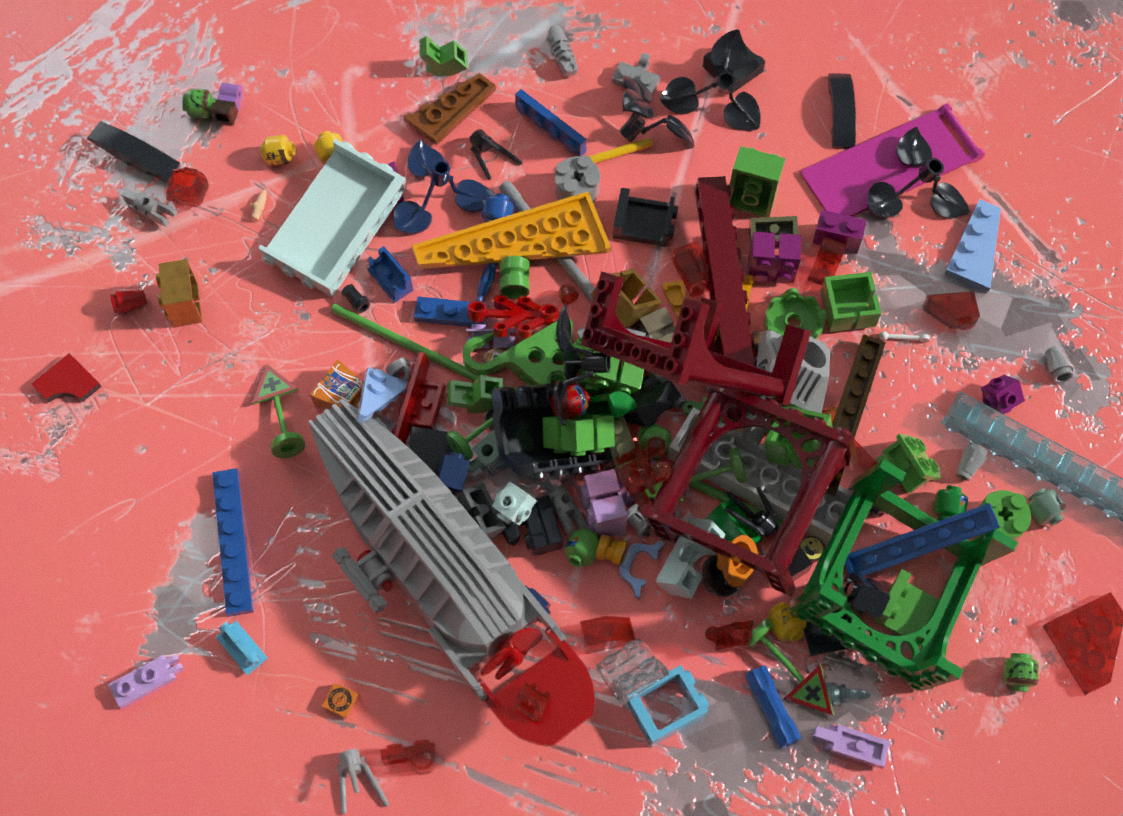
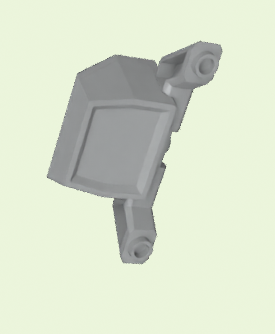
M772 330L752 332L754 336L753 349L758 351L757 367L772 372L783 335ZM811 336L790 405L787 406L822 413L829 380L830 348L825 343L819 342V340L813 339ZM756 395L757 397L765 400V397ZM749 413L747 418L750 420H754L757 417V415L752 416ZM744 427L743 438L745 441L758 446L768 429Z

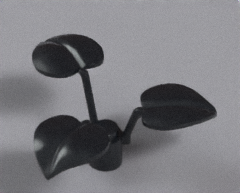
M735 29L725 33L714 43L711 49V61L713 64L723 66V72L715 78L714 83L695 91V83L691 79L677 77L667 85L660 96V102L674 113L688 114L693 112L699 105L696 95L715 88L719 92L729 93L731 102L724 108V119L730 127L738 130L759 129L761 114L755 98L747 92H740L735 99L733 97L734 90L732 87L735 84V77L729 70L740 69L745 65L748 58L747 47L740 30Z
M624 75L622 82L626 90L622 98L623 111L633 112V114L619 129L622 136L629 141H633L640 133L644 135L650 129L664 123L673 134L689 143L693 148L694 140L690 130L681 120L672 115H668L667 118H662L644 127L646 122L642 117L652 119L654 116L652 109L644 102L651 103L653 100L652 95L641 82Z
M917 127L910 129L901 137L896 147V153L904 165L913 164L914 168H920L918 176L896 193L894 188L886 182L873 184L867 193L866 204L869 210L877 216L890 218L896 216L903 208V203L898 196L919 180L924 183L933 182L932 192L934 195L930 199V204L937 215L951 219L967 215L971 212L965 199L954 186L945 182L937 186L938 181L941 180L939 175L944 171V165L939 159L932 158V150Z
M563 306L556 325V339L565 361L564 374L566 380L564 382L558 380L554 389V406L562 426H566L564 420L567 411V388L569 384L588 377H594V373H609L611 369L610 356L572 346L570 342L571 323L566 311L568 306ZM577 353L584 354L586 356H583L581 360ZM582 365L583 371H587V373L576 376Z

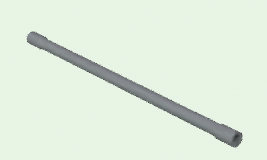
M509 180L500 185L499 190L509 197V201L518 212L531 209ZM569 256L557 257L556 259L592 303L593 297L590 294L595 289L594 286ZM647 371L648 374L656 381L664 383L665 381L669 380L665 377ZM679 390L678 392L681 397L675 401L673 406L676 410L682 408L683 404L687 401Z

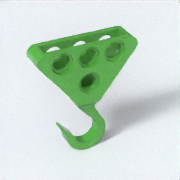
M570 319V323H571V340H572V327H573V323H572V320ZM557 321L510 347L504 353L485 364L475 362L470 354L476 348H480L494 339L493 332L471 338L463 348V363L468 371L476 375H488L499 369L508 368L527 385L550 383L552 385V383L558 380H562V382L566 380L564 356L559 349L558 343L555 341L557 340ZM536 358L540 362L533 363L530 361V359ZM554 361H561V362H563L564 364H563V365H556V364H554L553 362H554Z

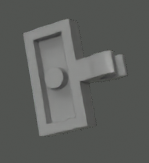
M642 53L637 67L620 61L612 77V83L624 87L622 77L626 75L645 85L653 97L660 83L661 76L647 71L650 66L649 59L651 55Z

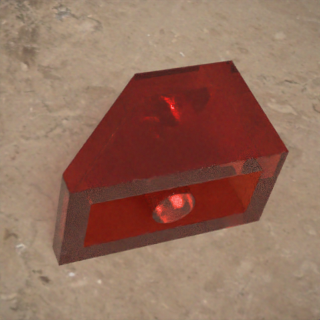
M974 291L927 295L922 305L923 311L950 329L968 330L975 326L980 317Z
M602 616L580 621V634L585 655L636 644L630 617Z

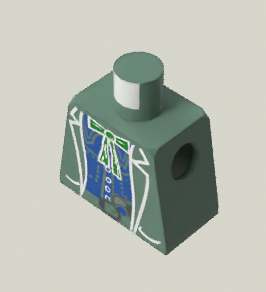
M494 430L472 448L477 457L469 463L468 470L474 477L485 469L493 476L508 467L499 457Z

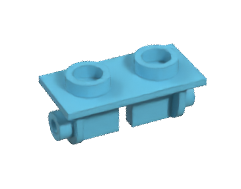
M234 621L232 624L225 622L220 626L221 633L216 636V639L247 676L268 659L237 621Z

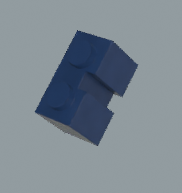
M450 452V455L445 454L440 460L436 476L453 495L457 496L463 490L470 461L465 460V456L462 454Z

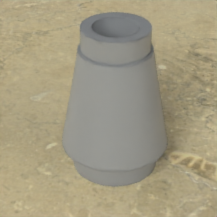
M1054 346L1047 349L1045 353L1050 378L1055 383L1069 381L1073 377L1072 372L1074 370L1059 347Z
M969 443L968 447H964L956 476L964 481H970L971 477L987 460V450L975 443Z

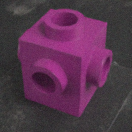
M1004 374L990 380L988 384L981 387L985 407L999 414L1008 413L1012 408L1025 401L1020 381Z

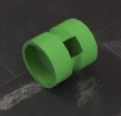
M508 256L501 259L499 274L502 276L499 279L500 295L506 296L508 299L528 296L530 293V281L528 278L530 276L529 261L521 256Z

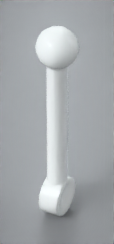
M885 331L879 334V338L883 341L887 339L920 340L923 343L929 342V335L927 334L920 336L888 334Z

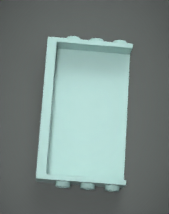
M337 139L333 141L335 151L267 248L263 245H260L258 248L262 256L261 259L270 266L277 265L282 268L281 271L292 278L296 276L301 279V282L310 289L315 287L331 297L335 295L407 188L406 178L394 172L389 165L385 163L380 164L374 161L369 154L365 152L360 153L348 142H340Z

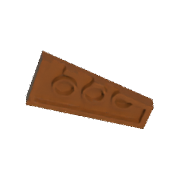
M478 73L457 85L456 89L452 92L441 94L438 96V100L431 104L426 103L420 106V110L415 113L404 115V122L437 146L496 91V85Z

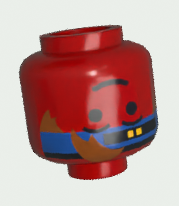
M576 384L568 386L565 419L569 420L586 413L590 397L587 391L583 390L580 386ZM553 395V397H552V399H551V407H552V410H553L554 414L557 416V413H556V410H555V406H554V395Z

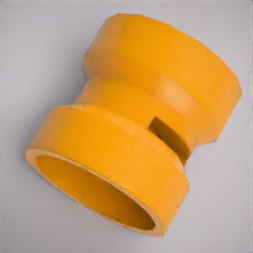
M602 534L596 551V559H608L612 564L620 565L627 541L621 539L615 541L610 536Z

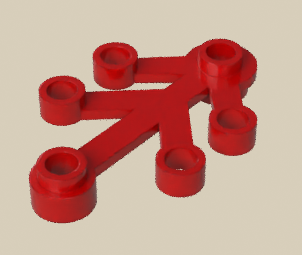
M498 295L494 297V308L498 310L487 309L486 304L479 301L469 303L467 310L468 317L475 323L482 322L484 318H507L503 322L494 324L493 334L496 337H505L508 334L509 328L526 319H532L528 323L519 324L517 335L520 338H529L532 335L533 329L542 324H553L558 320L560 314L555 305L545 304L540 306L527 296L519 297L516 305L509 301L506 296Z

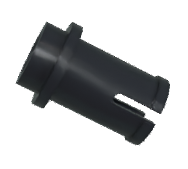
M348 284L342 289V296L351 303L352 309L355 312L363 313L369 308V299L366 296H362L353 284Z

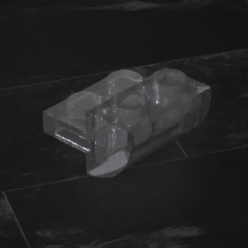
M640 638L628 642L624 648L606 656L602 662L595 665L617 700L622 699L625 703L669 675L666 666L653 655L651 648Z

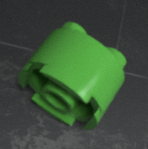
M1007 490L989 493L979 506L991 503L1000 526L998 530L1017 541L1028 529L1031 522V511L1026 503V498L1021 494Z

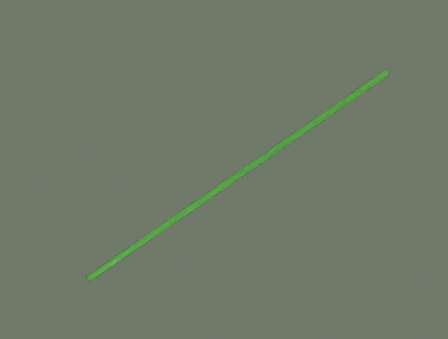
M333 304L331 307L332 313L414 353L424 352L429 360L474 382L480 376L471 373L465 366L337 304ZM637 450L641 463L645 464L647 460L651 461L654 459L659 463L664 473L670 470V465ZM698 480L688 484V486L721 502L731 500L727 493L703 481ZM740 500V501H741L743 504H745L754 514H756V513L759 512V511H762V510H760V509H758V508H756V507H754V506H752V505H750V504H748V503H746V502ZM779 518L776 520L778 525L783 523V520Z

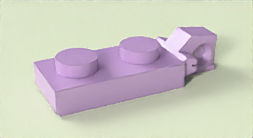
M839 724L837 726L830 725L829 729L816 726L812 735L813 740L825 743L824 749L832 753L883 769L885 766L890 744L888 740Z

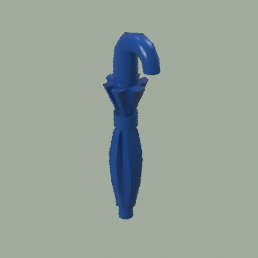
M499 262L488 263V266L482 273L476 301L482 302L491 289Z

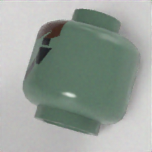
M1043 488L1028 498L1031 515L1039 525L1049 523L1053 527L1064 519L1062 514L1066 511V505L1056 491Z

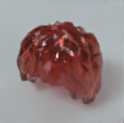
M183 167L173 169L165 199L182 207L193 208L200 206L209 189L206 176L203 172L194 168Z

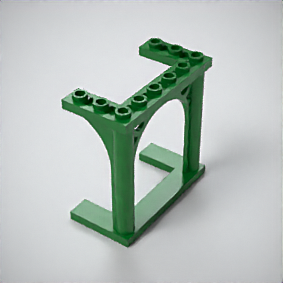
M883 459L851 481L848 490L852 493L802 595L792 601L789 609L795 612L796 617L800 620L816 625L821 633L839 639L844 647L851 650L855 649L863 654L865 660L871 663H878L886 668L885 671L888 674L904 679L911 688L917 691H924L960 679L964 669L946 659L947 645L952 630L980 566L1015 551L1018 542L998 529H994L971 541L965 540L945 547L944 549L957 556V559L936 607L925 625L919 630L903 636L887 635L870 628L857 617L847 601L843 587V568L871 506H876L913 530L938 522L933 517L889 491V489L903 481L906 472ZM832 584L836 587L837 591L832 589ZM846 615L847 617H849L850 623H848L847 620H843L840 617ZM916 638L922 639L919 645L915 642ZM886 642L893 644V650L886 646ZM902 642H906L912 650V658L910 660L903 657L900 646Z

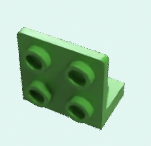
M903 569L895 578L888 592L890 600L882 617H875L874 622L900 636L911 634L923 627L931 617L939 600L908 583L911 573ZM916 638L915 642L919 645L922 639Z

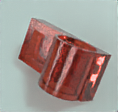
M824 237L808 281L822 285L825 277L835 276L847 244Z
M426 739L414 741V745L404 747L401 743L387 745V749L380 750L381 761L384 766L411 762L418 774L428 775L436 767V745L434 742L430 743ZM422 754H427L431 757L429 764L426 766H418L416 764L417 758Z

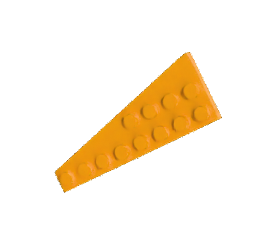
M588 191L412 245L419 269L497 263L508 256H521L527 260L611 252L610 243Z

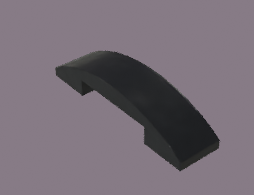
M828 73L833 123L831 129L832 149H850L856 143V107L851 74Z

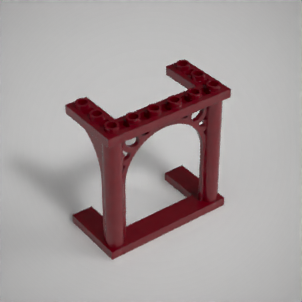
M601 271L580 345L678 383L687 385L688 381L751 393L771 398L784 405H790L812 331L786 324L772 372L711 351L725 304L702 297L701 302L684 298L671 342L636 335L621 324L615 312L624 278Z
M707 385L709 395L651 506L645 503L640 513L655 535L675 544L680 536L762 573L768 587L792 597L796 586L788 567L833 478L843 467L855 471L859 461L854 438L851 432L842 427L835 429L828 426L820 418L813 417L811 419L803 416L801 411L789 407V409L781 407L777 401L771 398H765L764 400L755 394ZM747 411L750 412L752 416L757 415V417L754 420L748 419ZM720 417H722L725 426L722 428L717 427L721 423ZM774 422L779 425L777 427H773L772 423ZM744 427L765 428L783 436L796 450L802 467L799 491L766 557L672 516L710 445L722 435ZM794 432H797L798 435L804 436H802L800 439H796L792 435ZM809 440H818L820 442V447L813 452L802 450L803 444ZM818 458L817 461L813 460V467H810L807 464L808 459L812 460Z

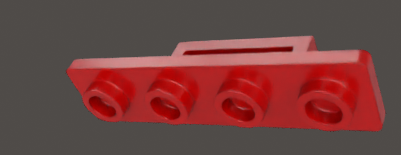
M419 352L417 360L413 362V374L411 380L406 384V396L404 402L400 404L399 419L392 430V434L405 445L411 427L434 430L446 390V385L443 382L425 380L430 361L424 352Z

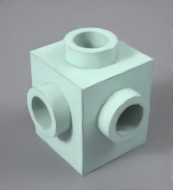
M509 481L505 488L496 495L492 507L499 511L496 516L507 524L513 521L520 525L522 521H525L530 516L531 508L537 500Z

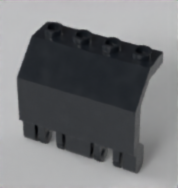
M551 383L519 386L516 390L513 387L494 388L492 390L491 396L494 407L492 420L499 457L519 477L530 475V480L545 478V473H550V477L565 475V470H569V474L582 473L584 468L587 467L588 472L602 470L603 464L612 462L610 452L592 455L589 451H586V455L573 456L570 455V451L568 453H554V449L543 448V417L556 416L551 407V399L555 386L551 385Z

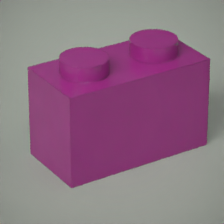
M821 210L812 243L857 254L863 240L867 220Z

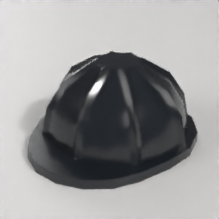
M711 556L704 562L702 570L703 584L709 589V592H713L720 597H729L736 593L741 586L732 587L728 584L723 571L717 568V556Z

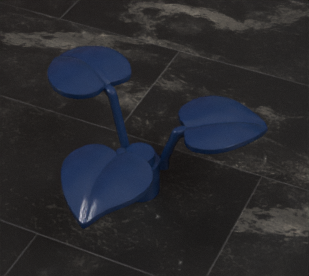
M419 139L409 153L408 169L418 178H424L429 175L431 179L430 186L421 207L414 201H403L397 205L393 214L394 225L398 231L407 234H417L425 231L432 222V215L424 209L428 204L434 186L442 187L449 182L453 192L457 193L455 197L456 204L467 212L481 211L487 197L496 195L485 185L471 179L461 180L458 183V188H456L453 181L454 177L449 175V163L445 161L444 157L437 150L429 147Z

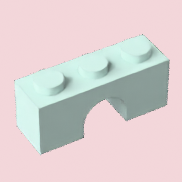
M689 518L688 523L718 537L724 538L726 535L712 520ZM680 536L655 582L669 595L691 599L703 578L693 568L695 562L704 555H715L716 552Z

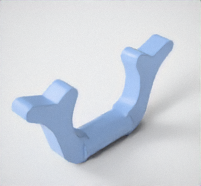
M663 541L653 545L632 544L624 555L619 566V574L632 587L635 598L640 597L641 588L646 584V580L637 579L630 575L629 569L639 552H644L650 555L653 560H656L658 558V551L664 545Z

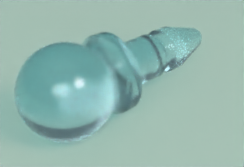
M834 682L826 683L831 704L838 701L845 703L846 698L862 700L872 696L871 692L863 689H846L845 684L839 686Z

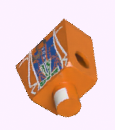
M337 359L310 393V397L315 406L324 410L332 409L331 406L333 404L342 408L339 401L341 399L359 409L363 381Z

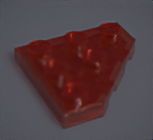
M1110 592L1043 625L1044 630L1085 696L1111 683L1123 628V610Z

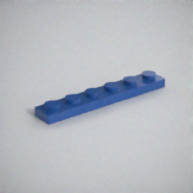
M237 468L212 472L226 615L231 617L254 613L239 471Z
M991 503L849 553L845 566L849 576L853 571L866 576L985 534L994 529H999L1000 526Z

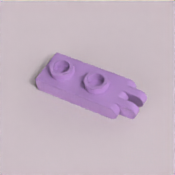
M165 655L160 656L108 684L118 706L124 709L175 681V675L184 669L181 663L171 667L179 661L178 655H172L169 658H166Z

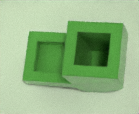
M427 36L420 39L419 55L424 62H427L428 73L435 76H453L468 69L467 51L456 41L453 40L439 47Z
M480 375L474 383L450 380L447 383V406L466 408L467 413L488 412L490 409H494L491 396L492 390L503 387V378Z

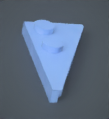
M368 367L364 375L357 422L367 421L375 411L380 412L389 406L390 402L396 401L400 394L403 392L406 394L407 381L386 374L380 369Z

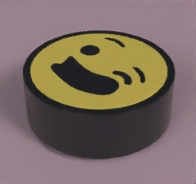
M808 536L802 539L800 547L811 562H817L824 550L822 541L817 537Z

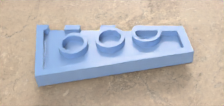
M979 199L945 275L987 293L989 292L999 228L1000 207Z

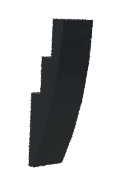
M99 121L87 137L89 141L125 164L129 162L146 174L149 171L166 183H168L180 166V162L161 150L102 121Z

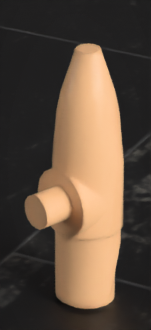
M263 190L258 196L257 201L250 205V208H253L251 219L255 222L259 221L260 215L263 212L267 196L266 190Z

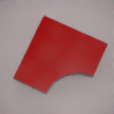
M70 353L31 383L48 403L64 396L75 397L84 402L102 387Z

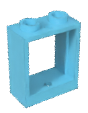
M682 665L625 696V702L650 747L705 718L708 713L707 708L709 704L702 693H697L693 686L695 680L689 670L685 671ZM678 677L696 710L658 731L640 698Z

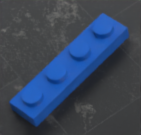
M520 89L515 93V107L520 114L528 116L537 127H542L554 140H559L571 153L574 152L580 157L586 152L587 139L524 90Z

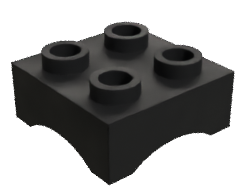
M748 47V58L745 65L738 70H729L735 77V84L732 87L733 93L764 72L766 61L761 56L753 53ZM711 52L704 55L702 67L713 78H716L723 72V66L713 64Z
M645 376L642 379L641 389L631 395L637 407L624 414V418L627 423L647 428L656 423L658 417L664 411L671 409L681 395L672 381L667 380L663 383L656 381L650 376Z

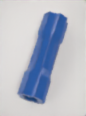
M766 665L748 672L745 678L763 709L780 749L800 741L802 737L793 719L789 717Z

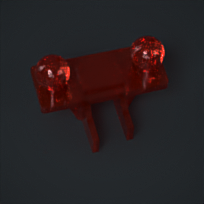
M637 436L633 438L634 449L614 458L618 467H615L618 476L640 509L643 508L645 503L648 505L652 504L645 490H649L651 495L655 494V485L666 481L671 475V468L666 462L658 461L653 465L651 463V459L661 456L666 450V442L658 436H654L647 441V450H645Z

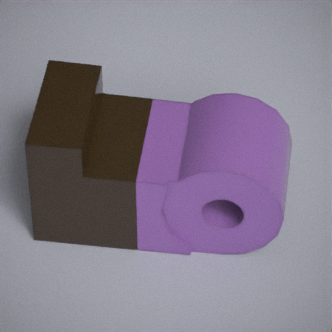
M224 82L220 85L216 102H213L210 108L214 123L234 126L243 95L241 85ZM221 114L227 115L228 118L221 117Z

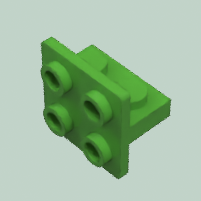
M899 433L895 436L897 441L882 451L883 454L886 453L894 466L906 472L901 483L907 493H912L930 480L937 481L941 478L938 473L940 470L939 466L932 458L929 459L925 452L927 448L920 438Z

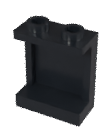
M621 188L613 225V238L667 247L668 238L673 239L675 225H671V221L677 218L678 206L674 205L675 197L671 196L669 203L630 197V189Z

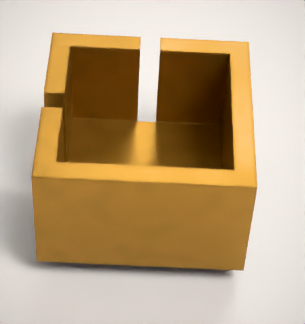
M183 259L158 264L159 273L156 274V282L158 287L161 288V294H158V302L160 308H164L166 319H170L174 327L202 323L200 302L194 303V301L200 300L198 282L188 260Z
M634 269L621 271L620 273H611L624 278L615 312L625 328L639 324V318L656 311L663 303L651 288L648 287L634 304L633 301L646 285L645 281ZM597 286L595 287V289H594V290L592 291V293L590 294L593 298H594V295H595V291H596Z

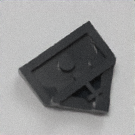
M411 427L409 448L433 472L436 471L445 454L450 455V452H453L445 439V435L448 432Z

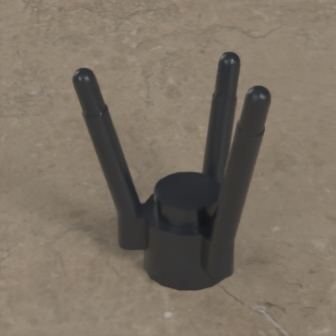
M478 129L471 134L469 142L473 146L470 150L475 154L488 180L492 177L479 153L480 151L485 153L492 147L496 151H501L517 164H523L521 160L495 142L482 129Z
M757 487L756 490L767 512L759 511L756 514L729 492L727 494L728 497L752 518V522L728 507L724 509L726 513L754 530L760 537H768L775 532L778 527L776 520L779 516L773 511L760 487Z

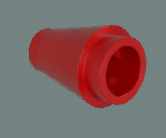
M144 289L115 291L114 294H110L114 313L121 312L122 314L147 303Z

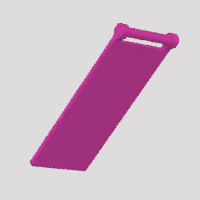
M946 103L935 111L801 170L800 174L825 211L852 217L869 209L866 204L867 193L873 184L877 182L889 183L896 193L918 176L920 168H914L913 164L904 165L896 153V147L901 137L914 127L918 128L922 137L929 144L932 150V158H937L943 163L944 171L939 176L971 162L981 160L985 156V152L982 148L977 147L952 113L953 109L950 104ZM939 117H945L971 154H965ZM919 180L905 192L910 191L925 183Z

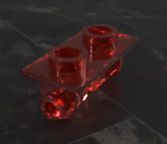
M736 621L731 624L722 625L720 628L710 626L705 632V637L709 641L716 643L715 651L749 646L754 621Z

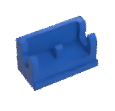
M385 246L378 250L379 257L374 260L371 256L368 258L369 268L367 270L391 300L396 303L413 291L412 280Z

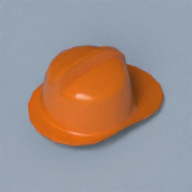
M739 535L732 541H729L758 554L756 544L747 535ZM719 553L717 554V568L723 571L725 579L732 587L741 586L754 571L743 564Z

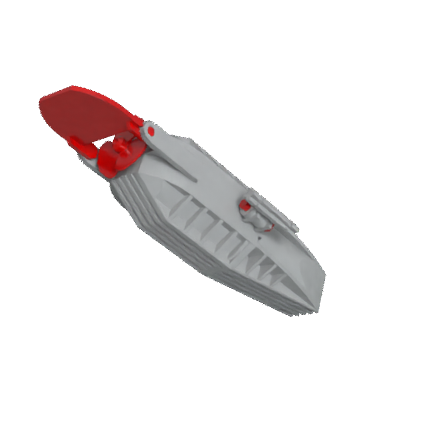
M343 399L339 400L342 408L333 404L331 406L332 409H326L321 415L315 416L314 422L309 420L316 446L334 488L352 523L370 549L358 556L357 563L353 558L350 559L351 555L344 546L341 549L339 547L335 549L332 557L338 565L341 564L340 568L365 601L370 602L368 605L374 613L377 614L379 611L381 613L388 606L382 595L378 596L379 590L383 589L385 592L391 591L394 587L392 584L394 580L429 625L431 638L480 701H485L508 731L528 743L553 747L591 718L594 713L595 694L592 679L585 664L565 641L566 637L559 626H557L555 621L518 578L508 560L436 474L410 448L374 419L370 418L362 423L357 422L359 409ZM538 618L547 628L544 632L556 649L494 695L481 678L477 681L473 677L469 669L478 662H487L480 673L482 676H485L501 665L495 674V678L499 680L516 666H519L530 649L538 645L543 639L539 629L527 628L530 623Z

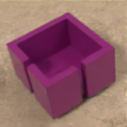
M753 232L748 254V275H753V280L756 282L794 283L801 261V235L779 234V255H775V233Z

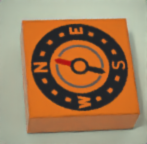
M334 683L322 707L347 719L359 695L357 692Z

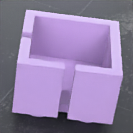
M612 469L584 476V485L581 486L582 495H580L583 509H587L588 528L594 531L599 536V539L602 534L614 536L625 533L627 512L622 495L615 496L616 492H620L615 470Z

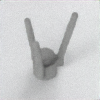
M349 749L338 755L340 764L337 765L339 773L341 813L346 814L345 775L350 777L354 793L357 794L359 793L356 775L362 772L361 768L366 773L383 805L388 807L389 802L370 770L366 757H360L358 749Z

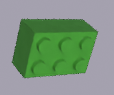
M740 146L730 180V206H733L736 210L761 217H770L786 158L779 157L776 154L757 151L754 148Z

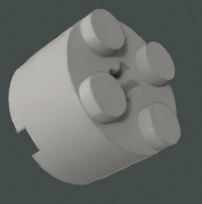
M585 155L571 157L559 162L555 170L556 199L561 200L588 191L594 204L600 193V171L597 165L591 161L590 157Z

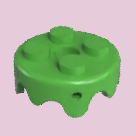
M790 288L782 295L774 297L770 301L764 317L765 330H772L783 335L786 324H789L787 320L794 318L800 323L797 327L812 331L810 336L818 340L825 324L826 311L820 308L815 297L802 296L796 288Z

